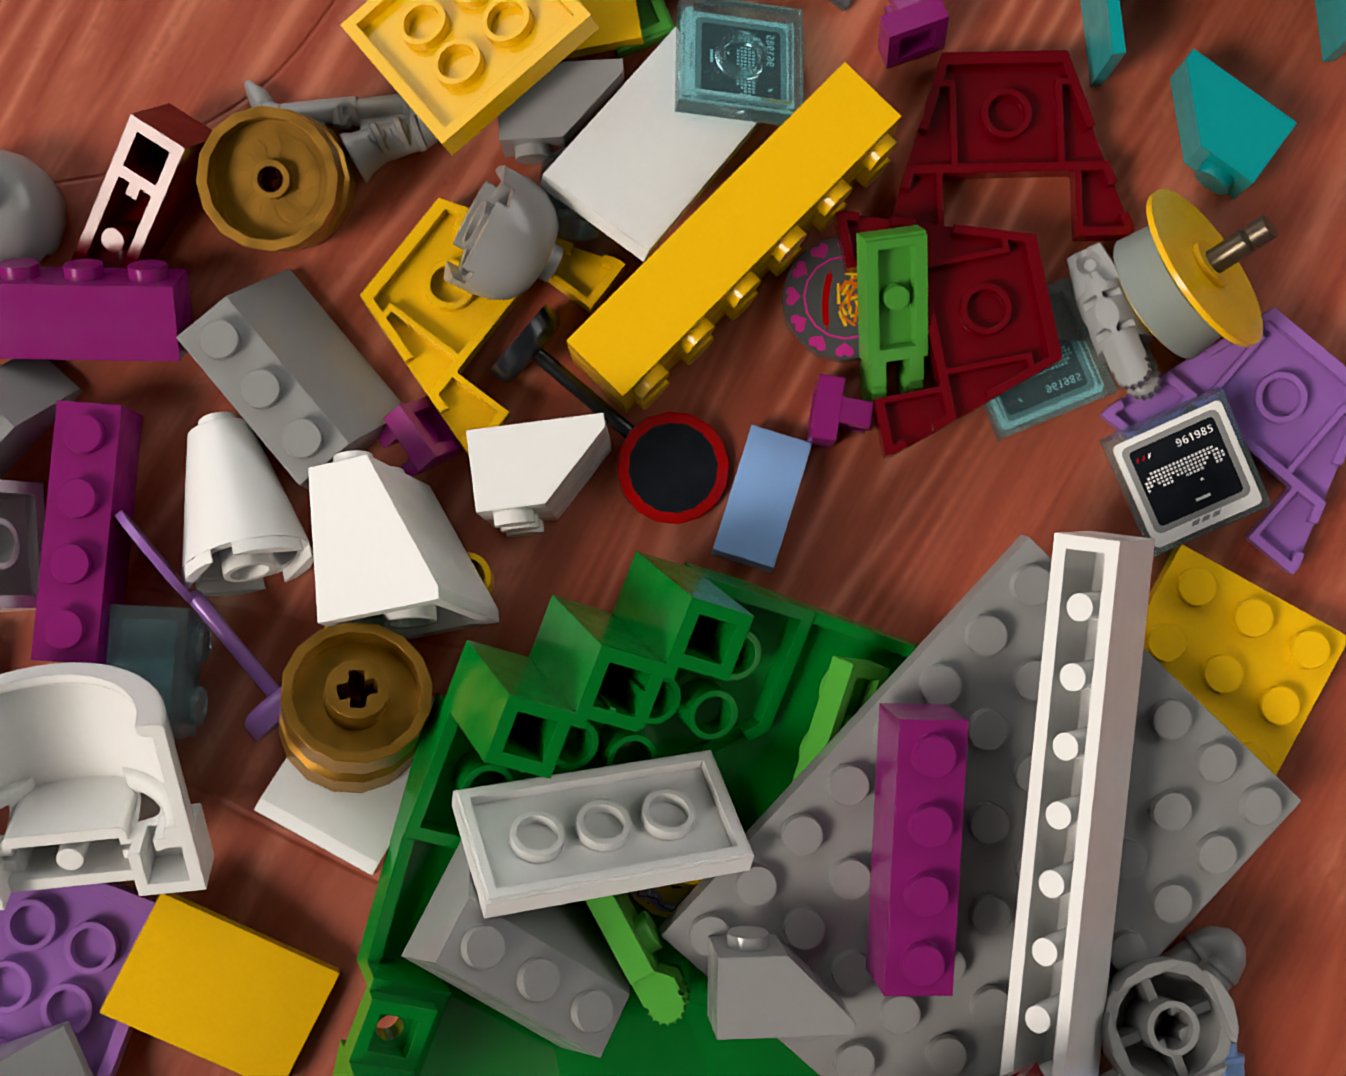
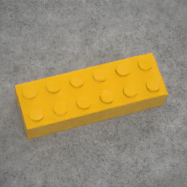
M844 62L566 340L573 363L625 414L636 404L643 410L647 409L669 386L670 382L667 380L670 374L669 371L681 359L687 365H690L709 347L714 340L711 333L716 328L715 324L725 314L732 321L739 317L758 296L759 293L755 289L761 283V278L769 270L776 277L779 276L802 252L803 249L799 245L806 238V233L813 226L822 232L834 221L835 212L843 211L847 206L844 200L853 190V185L858 182L863 188H866L882 173L891 161L888 156L898 145L893 136L901 115Z

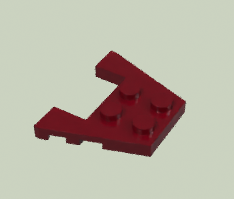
M1068 50L942 52L891 217L915 219L917 223L944 226L943 179L1068 177L1070 179L1072 241H1118L1134 233V225L1129 211L1124 212L1115 188L1117 180L1109 160L1105 161L1093 130L1096 124Z
M846 210L835 212L834 223L845 273L857 271L856 233L919 225L926 230L928 349L936 387L877 398L872 401L874 402L873 412L883 459L897 455L1063 359L1036 234L959 224L949 227L917 223L915 219L894 216L891 219L860 216V212Z

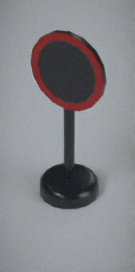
M545 304L489 372L502 382H511L533 360L595 414L604 413L606 423L625 438L618 451L616 474L623 496L636 512L654 522L682 524L703 516L717 504L727 485L729 461L723 441L709 424L688 413L667 411L647 417L637 426L630 423L542 348L560 325L559 315Z

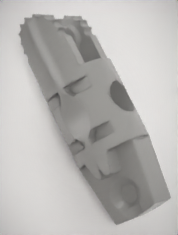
M1101 242L1096 243L1067 258L1078 310L1088 328L1099 361L1108 364L1111 373L1115 375L1114 380L1118 381L1117 384L1128 390L1127 394L1129 396L1133 395L1136 400L1142 399L1145 401L1147 398L1152 400L1154 395H1158L1157 391L1161 389L1160 382L1162 381L1159 377L1161 373L1157 371L1158 365L1149 347L1153 341V335L1128 301L1120 284L1112 256Z

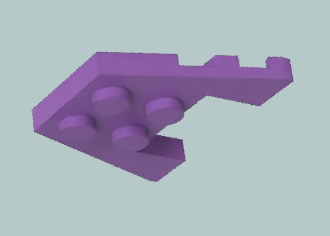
M1274 307L1262 313L1263 336L1255 345L1248 348L1240 347L1223 337L1210 345L1196 358L1186 359L1159 376L1162 379L1160 382L1161 389L1157 391L1158 395L1152 397V400L1150 398H1147L1145 401L1142 399L1136 400L1133 395H1126L1104 408L1098 416L1126 440H1129L1173 420L1186 404L1195 410L1213 401H1220L1241 449L1285 485V490L1243 538L1286 574L1293 575L1299 569L1305 554L1302 552L1313 525L1318 524L1327 503L1324 499L1337 468L1343 465L1346 457V366Z

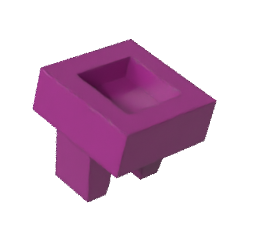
M888 0L890 5L885 7V15L880 16L878 50L886 69L945 48L949 15L942 0Z
M820 374L814 383L806 442L812 443L811 446L831 448L836 442L838 431L864 434L871 425L874 402L843 397L845 378Z
M428 396L399 404L383 418L387 425L377 438L384 448L398 443L402 445L409 455V459L400 468L404 469L405 474L411 477L453 459L464 450Z

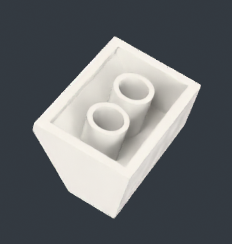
M604 413L466 430L476 513L494 528H500L501 532L506 533L507 537H521L544 533L543 522L555 521L560 518L612 451Z

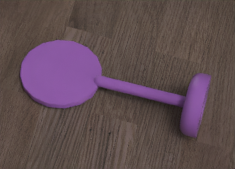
M123 510L119 511L115 517L125 531L172 587L194 608L267 696L264 701L250 712L245 720L247 733L255 742L260 741L279 726L281 687L203 593L199 590L191 591L190 588L187 589L184 586L183 579L148 537Z

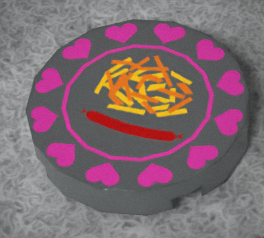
M837 237L823 239L802 252L787 274L781 300L785 323L799 343L816 357L842 364L860 361L862 359L859 358L857 271L844 272Z

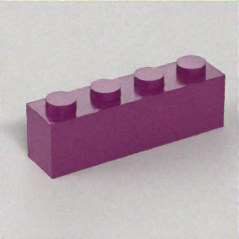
M12 258L0 262V359L180 362L187 353V350L176 337L193 324L188 269H168L167 263L161 260L135 261L128 264L127 268H103V262L97 259L71 260L65 262L63 267H39V261L34 258Z
M57 400L31 660L119 665L131 537L115 515L123 510L133 521L143 415L122 405Z
M879 703L866 970L884 996H953L969 720L946 704Z

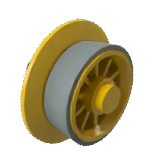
M1168 189L1155 191L1148 197L1146 205L1149 226L1118 240L1113 249L1114 264L1120 284L1134 311L1148 330L1164 346L1185 359L1196 358L1221 336L1240 347L1248 348L1255 345L1263 336V319L1254 290L1239 261L1255 252V248H1261L1278 237L1275 226L1267 216L1262 215L1246 225L1244 230L1240 229L1224 240L1210 221L1184 197Z

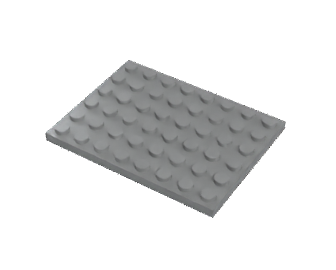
M1020 535L750 827L745 835L754 854L751 869L749 871L702 879L658 927L661 936L707 977L708 936L727 935L728 929L737 926L761 927L766 929L769 934H776L842 999L855 1020V1035L778 1038L820 1076H1000L1052 561L1030 537ZM1144 648L1109 980L1131 962L1159 957L1301 802L1274 773ZM879 703L946 704L969 720L953 996H884L866 970Z

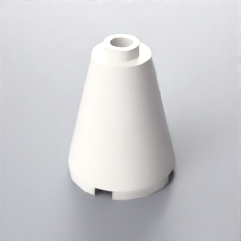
M215 412L203 416L199 419L198 425L191 429L187 435L182 552L184 586L189 589L195 582L196 590H199L205 596H230L266 589L263 577L279 572L283 573L284 582L297 578L310 569L314 562L312 546L256 433L244 419L236 418V415L232 412Z

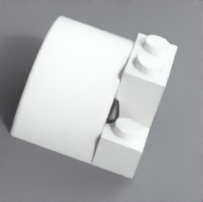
M54 663L0 674V809L7 805L9 806V820L5 835H0V910H5L12 892L135 880L139 896L206 890L214 860V852L201 803L190 804L166 707L158 690L150 682L131 671L97 663Z

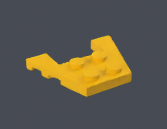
M438 198L360 296L469 456L466 430L504 426L510 418V412L460 374L524 293L509 300H490L466 292L444 281V270L447 261L459 266L464 250L453 245V242L469 208ZM556 238L555 243L563 247V255L556 271L547 282L592 314L625 272L626 264L618 258L606 254L602 257L575 248L571 242Z

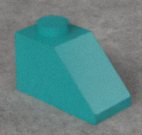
M1194 48L1170 77L1184 163L1196 171L1194 173L1196 179L1205 188L1219 195L1228 194L1235 199L1255 182L1297 122Z

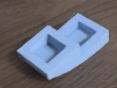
M751 425L714 543L712 555L772 573L812 443Z

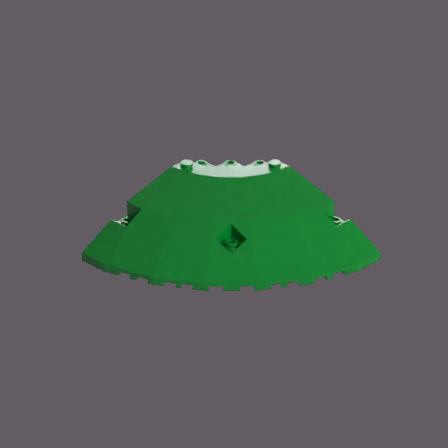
M639 551L635 552L613 612L552 595L529 657L466 640L447 694L437 693L428 723L421 735L413 757L390 839V846L386 853L357 957V962L367 987L347 1040H340L333 1076H820L778 1038L717 1040L707 1016L708 977L663 937L664 947L658 950L662 958L661 960L679 965L685 975L684 981L689 983L688 989L691 990L689 995L690 1001L686 1003L687 1009L683 1012L682 1019L678 1018L676 1024L672 1022L669 1023V1026L666 1023L659 1025V1022L656 1020L652 1021L653 1017L648 1015L649 1009L643 1007L633 986L630 985V996L601 1058L559 1047L401 955L461 841L452 809L454 790L536 777L551 779V776L555 774L711 750L743 830L746 833L792 783L799 761L800 744L809 731L820 697V683L825 673L829 670L832 657L840 656L871 660L889 668V678L919 644L735 577L687 562L683 566ZM630 892L627 893L637 913L647 911L657 928L666 920V917L649 912L633 899ZM385 1016L398 1017L397 1021L388 1028L377 1027L378 1022Z

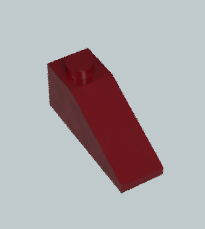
M170 103L131 113L71 260L97 259L103 262V268H127L128 264L135 261L154 260L198 192L196 177L199 153L212 130Z

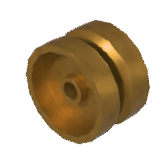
M261 105L234 112L212 130L199 153L196 184L203 210L221 233L244 247L267 251L294 252L320 245L341 228L353 207L356 176L350 154L333 130L310 116L288 109ZM279 169L283 176V183L279 190L273 191L271 182L279 179L275 173V170Z
M345 622L321 629L299 645L285 667L282 676L279 735L287 759L307 780L333 792L364 793L389 785L411 766L431 712L433 683L420 653L404 636L378 624Z

